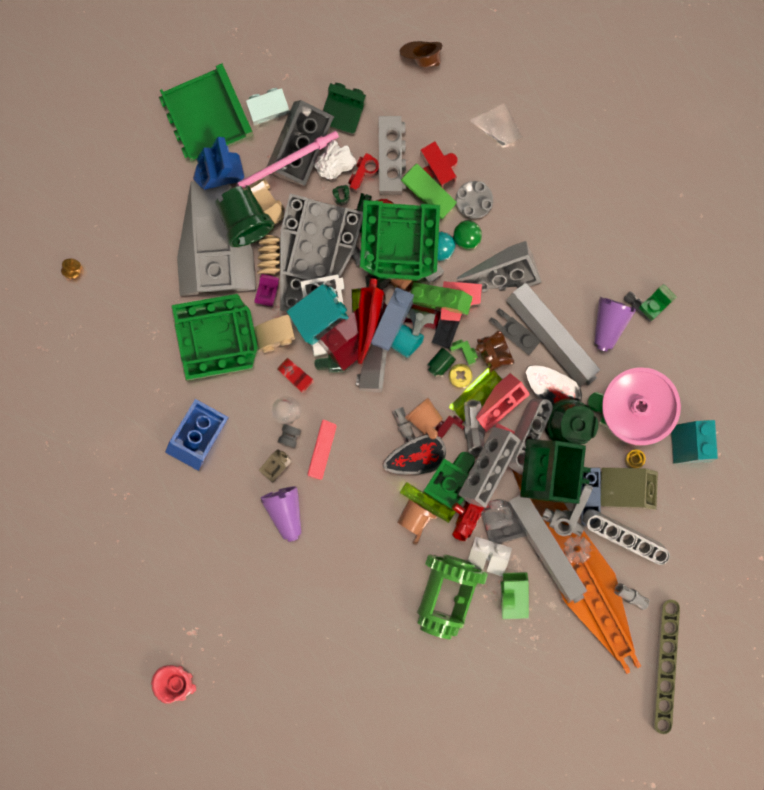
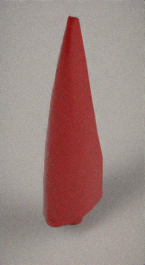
M370 279L369 287L361 288L358 305V364H362L366 356L382 308L384 291L377 288V279Z

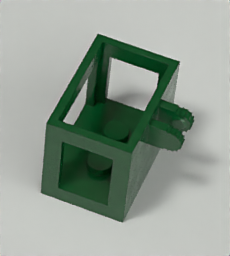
M527 439L520 497L580 504L582 484H589V480L583 478V473L591 472V468L584 467L586 446L561 441Z

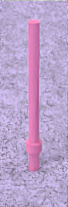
M333 131L324 137L320 136L314 139L313 143L237 183V186L245 188L246 185L262 179L308 153L326 147L327 143L339 137L338 133Z

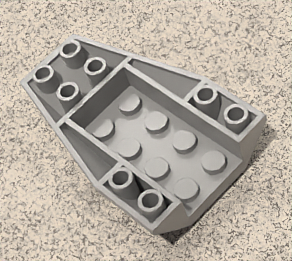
M195 181L190 183L177 256L180 296L199 295V292L236 289L237 292L256 290L254 256L251 244L242 247H231L226 239L227 232L215 204L217 198L221 202L223 200L221 195L232 189L231 184L204 190Z
M290 193L280 232V310L287 311L303 299L300 281L336 274L340 278L355 250L363 212ZM335 279L328 280L325 285L334 288L336 286ZM315 284L305 285L306 293L310 294L318 286Z

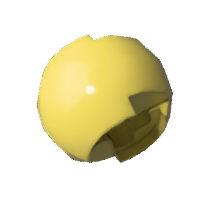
M456 364L449 370L448 377L452 385L462 388L470 384L473 375L470 367L467 365ZM456 372H459V373L464 372V373H465V374H464V378H465V379H464V380H462L461 378H460L459 380L456 379V377H457V373H456Z

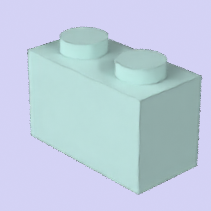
M272 88L266 94L261 96L260 94L250 96L249 100H246L254 126L287 115L290 112L282 88Z

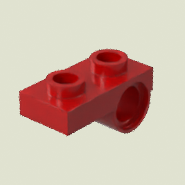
M365 153L364 157L360 156L356 165L358 170L356 174L352 173L348 181L350 191L358 192L365 176L374 177L379 172L377 159L368 153ZM368 163H373L376 168L373 171H368L365 166Z

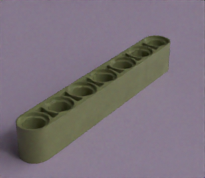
M666 600L660 607L653 728L660 734L669 733L673 724L680 605L675 600ZM668 603H672L675 606V611L672 614L666 612L665 607ZM667 622L672 623L674 626L671 633H667L664 630V625ZM667 641L672 644V650L669 653L663 650V644ZM665 661L671 664V669L668 672H664L661 667ZM666 680L669 682L670 688L668 691L663 692L660 684ZM662 700H666L669 705L665 711H661L659 708V703ZM660 720L667 722V728L663 731L658 729V722Z

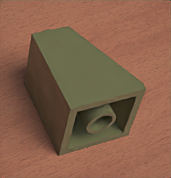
M602 468V472H600L602 507L657 510V471L646 468Z

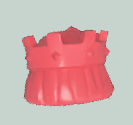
M166 665L160 667L153 674L151 680L154 696L165 704L186 700L185 697L189 693L193 694L196 691V686L191 683V678L193 677L191 673H187L182 666Z

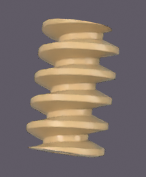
M266 235L262 240H259V245L263 247L258 248V252L262 254L258 256V260L262 262L257 264L261 268V270L257 271V274L275 276L276 272H280V268L276 267V265L280 264V261L276 260L277 257H280V253L277 252L280 249V245H277V242H280L279 237Z

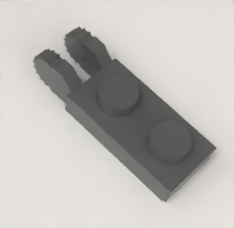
M499 308L496 312L507 323L503 327L492 317L489 322L529 356L541 341L517 320Z

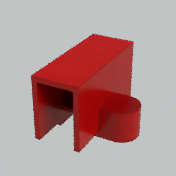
M436 141L420 150V156L426 164V167L423 169L442 188L445 183L452 179L454 182L456 181L457 176L452 170L458 161L455 154L448 153L444 156Z

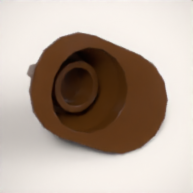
M414 41L403 45L399 52L405 58L414 59L419 67H434L441 64L440 50L443 45L440 42Z

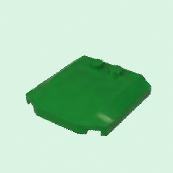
M364 200L360 268L379 279L418 281L436 273L440 205H405Z
M238 294L171 306L185 381L252 369L258 346L251 311Z

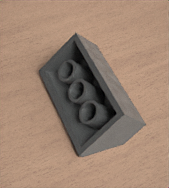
M302 100L294 101L267 167L313 143L314 139L326 136L334 116ZM316 149L271 174L305 186L320 150Z

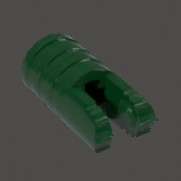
M347 185L337 186L332 190L333 200L337 205L343 206L349 202L350 192ZM339 192L345 194L344 199H340Z

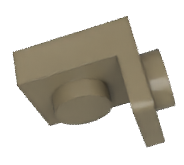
M277 449L266 460L259 471L273 483L292 461L285 452Z

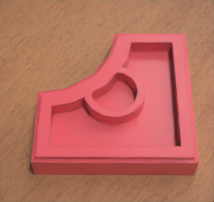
M443 282L444 288L461 290L473 296L470 306L480 304L482 284ZM441 308L440 320L460 322L462 314Z

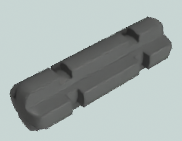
M628 292L624 300L628 304L631 303V306L636 308V311L642 316L645 315L639 309L644 302L639 298L637 299L633 292Z

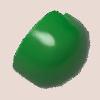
M461 221L454 228V241L460 248L466 250L473 249L481 242L482 230L474 221Z

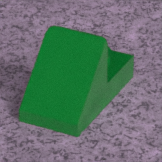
M663 284L639 309L653 321L677 296Z

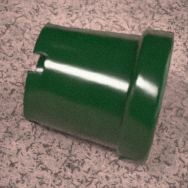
M246 185V190H243L242 186H237L221 195L223 200L219 202L217 198L215 202L227 232V242L231 247H242L254 243L266 236L274 228V221L264 212L248 185Z
M573 398L561 399L553 403L552 413L545 426V431L551 441L579 445L586 444L597 434L598 419L590 407L583 402Z

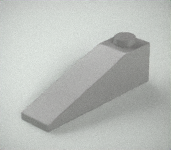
M527 241L502 250L457 277V281L459 283L482 284L481 292H486L488 289L499 288V291L506 290L507 287H517L518 289L524 283L532 286L541 283V278Z
M375 345L372 346L361 369V374H357L356 385L359 386V391L382 393L387 350Z

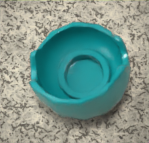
M441 231L439 232L438 261H444L452 256L456 249L454 238L449 233Z

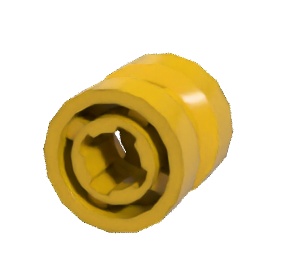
M637 449L631 450L625 456V464L628 468H641L646 461L645 454Z

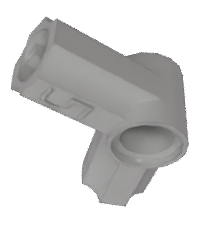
M468 400L464 403L465 439H467L469 454L477 457L485 445L484 429L476 419L481 410V402Z

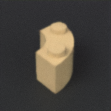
M265 178L248 185L264 212L272 218L275 224L284 219L283 210L285 208L280 200L276 201L268 190L270 186Z
M289 315L266 321L254 327L259 351L263 350V353L274 351V347L280 344L281 346L292 343L291 340H295Z

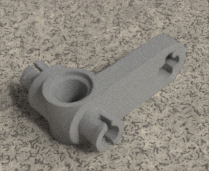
M585 484L580 495V504H575L572 512L568 510L560 511L558 509L553 512L546 508L542 519L549 522V527L555 529L556 533L561 536H570L571 533H574L581 537L585 525L577 521L586 505L593 486ZM562 521H565V522H567L569 525H564V524H562L561 522H562Z

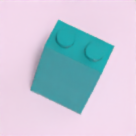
M715 420L677 424L672 430L673 464L705 463L718 459Z

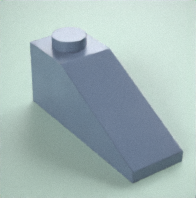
M396 287L371 344L387 351L390 350L412 307L414 294Z

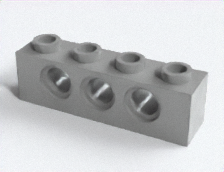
M379 116V195H402V189H406V185L401 181L402 170H406V159H402V152H405V140H402V133H405V122H401V116ZM395 133L397 139L390 141L387 139V135ZM393 151L398 156L396 159L391 160L387 157V154ZM390 170H395L398 175L395 178H389L387 173Z
M494 427L458 495L471 504L486 508L521 440L510 431Z

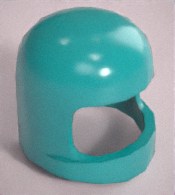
M402 325L391 348L409 358L422 344L424 335L421 333L418 336L412 335L413 329Z

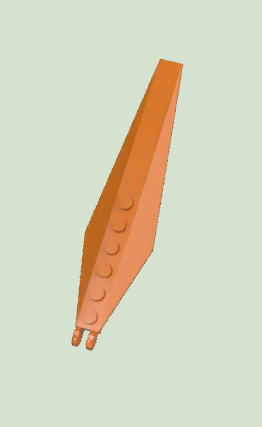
M512 469L521 492L522 475ZM530 499L541 517L546 508L553 512L556 509L569 511L567 506L561 502ZM543 520L587 590L583 594L585 598L577 603H574V601L568 603L561 593L564 602L614 658L620 661L626 674L630 673V668L623 658L629 655L633 660L634 666L637 669L640 668L641 665L635 655L622 597L614 593V589L618 584L615 572L584 530L581 537L574 533H571L570 536H561L556 533L555 529L549 527V522ZM562 521V522H561V523L564 524V525H569V524H568L567 522H565V521Z

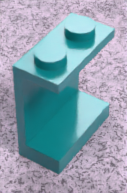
M322 284L287 310L288 315L305 342L311 345L319 341L316 335L337 319L343 318L347 320L349 318L346 314L347 308L342 302L338 301L336 298L338 294L333 287Z

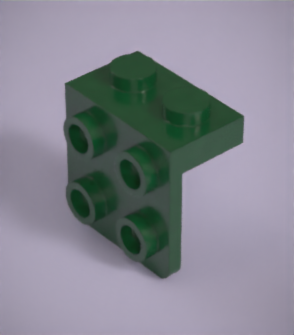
M330 83L328 96L323 108L324 112L334 116L330 127L354 134L366 103V95L363 94L362 90L356 88L350 90L341 83Z

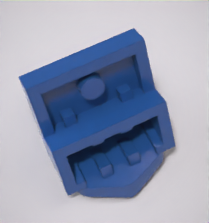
M217 137L211 148L202 149L197 158L198 164L193 175L194 181L204 190L238 183L244 178L240 156L237 153L229 152L225 137Z

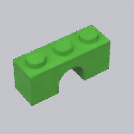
M413 282L410 292L414 294L413 303L418 306L432 309L440 307L450 312L465 315L469 313L473 296L461 290Z

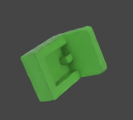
M462 339L453 342L452 347L449 349L450 353L461 349L468 367L476 363L475 359L478 358L474 347L470 348L468 341L463 342Z

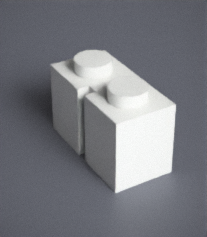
M475 536L467 561L475 564V568L483 570L486 560L490 561L487 572L503 577L512 548Z

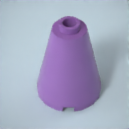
M600 297L594 343L597 344V349L606 352L608 349H613L635 314L636 308Z
M296 486L278 489V492H270L260 497L261 503L283 539H287L288 542L299 539L298 535L301 534L299 495Z

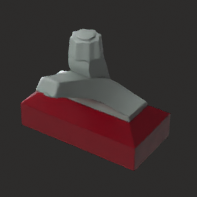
M412 304L404 323L413 325L412 335L418 336L422 327L436 331L441 311Z

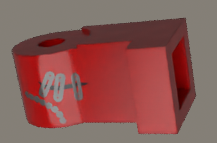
M286 358L277 368L302 394L314 381L289 358Z

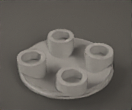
M470 181L463 184L457 191L456 206L468 218H481L488 214L493 206L492 192L484 182Z

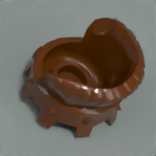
M497 331L490 337L477 339L478 344L475 350L481 353L487 366L490 365L488 368L490 373L502 365H513L515 363L501 331Z

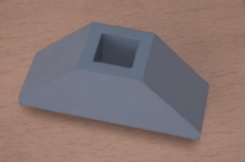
M600 467L591 468V472L583 473V478L589 480L588 485L593 486V489L580 515L582 525H585L583 516L586 511L596 510L601 513ZM582 484V486H581V492H582V490H583L585 484ZM597 518L591 519L590 524H594Z

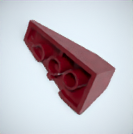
M383 301V303H382V308H381V312H380V316H379V320H378L377 327H378V325H379V323H380V321H381V319H382V316H383V314H384V312H385V309H386V307H387V305H386V303H385L384 301ZM358 309L351 313L347 320H342L319 340V344L342 371L358 360Z

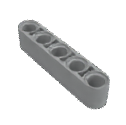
M596 510L585 512L583 521L590 531L656 564L664 565L669 561L670 553L660 542ZM597 518L594 524H590L591 519ZM614 526L611 532H606L608 527ZM630 534L629 539L623 540L625 535ZM646 542V546L640 549L639 546ZM658 551H663L660 556H655Z

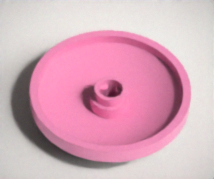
M633 368L619 374L608 385L602 401L603 417L610 431L620 440L638 446L651 445L668 436L675 428L681 410L680 397L674 384L664 374L650 368Z

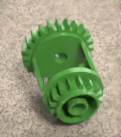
M428 554L425 565L431 568V573L420 607L417 610L419 614L417 624H420V630L428 634L451 639L452 636H457L459 628L464 627V621L475 587L479 583L485 584L488 574L475 568V564L450 555L442 557ZM444 578L461 583L458 595L454 597L455 605L451 615L434 610Z

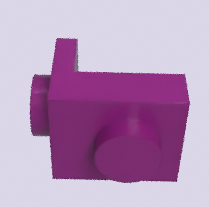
M261 274L254 303L273 307L278 291L279 278Z

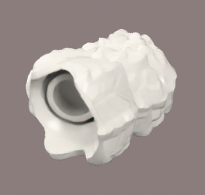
M333 139L327 143L324 152L318 156L314 167L321 177L331 180L333 178L336 179L343 171L351 170L355 166L356 160L350 152L349 146L340 148L337 141Z

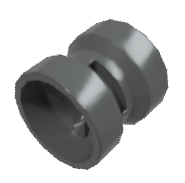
M283 424V433L278 438L277 443L295 449L297 445L296 439L300 436L301 430Z

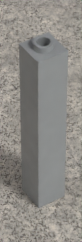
M524 283L506 299L580 387L585 383L590 385L597 379L595 375L600 371L598 366L527 283Z
M520 495L510 500L507 506L568 603L572 601L577 603L585 598L583 595L587 592L585 586L529 498H522Z

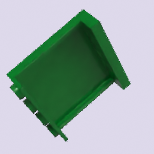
M223 63L217 65L215 70L164 92L162 89L160 90L162 95L159 96L160 102L163 107L167 106L169 111L166 114L170 124H175L177 130L174 131L177 141L182 140L184 147L181 150L185 159L189 157L191 162L197 160L203 148H211L217 137H225L226 145L230 146L253 136V131Z

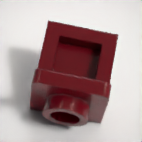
M449 415L445 422L442 420L439 422L435 430L438 432V437L442 440L452 425L461 431L465 426L462 425L463 421L455 415L452 418Z

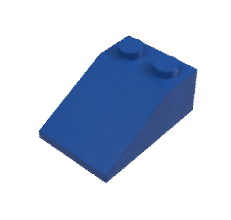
M195 399L169 441L165 453L199 471L229 417Z

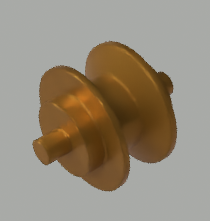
M72 258L65 259L62 262V275L67 278L78 277L80 275L79 269L81 268L80 262Z

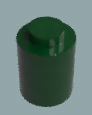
M441 348L428 362L427 366L429 368L427 371L435 378L437 375L442 377L456 359L447 350Z

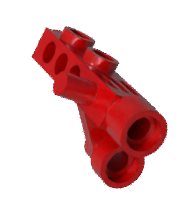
M467 501L463 507L458 503L452 506V509L459 514L452 535L459 541H466L467 538L471 537L483 511V507Z

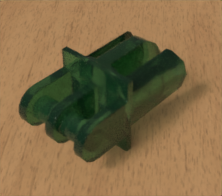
M328 353V358L316 359L314 362L317 370H329V374L346 371H342Z

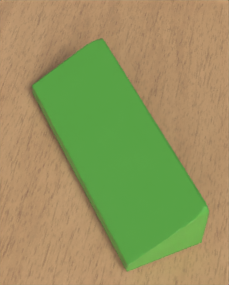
M418 164L411 167L401 179L425 204L440 205L441 220L457 203Z

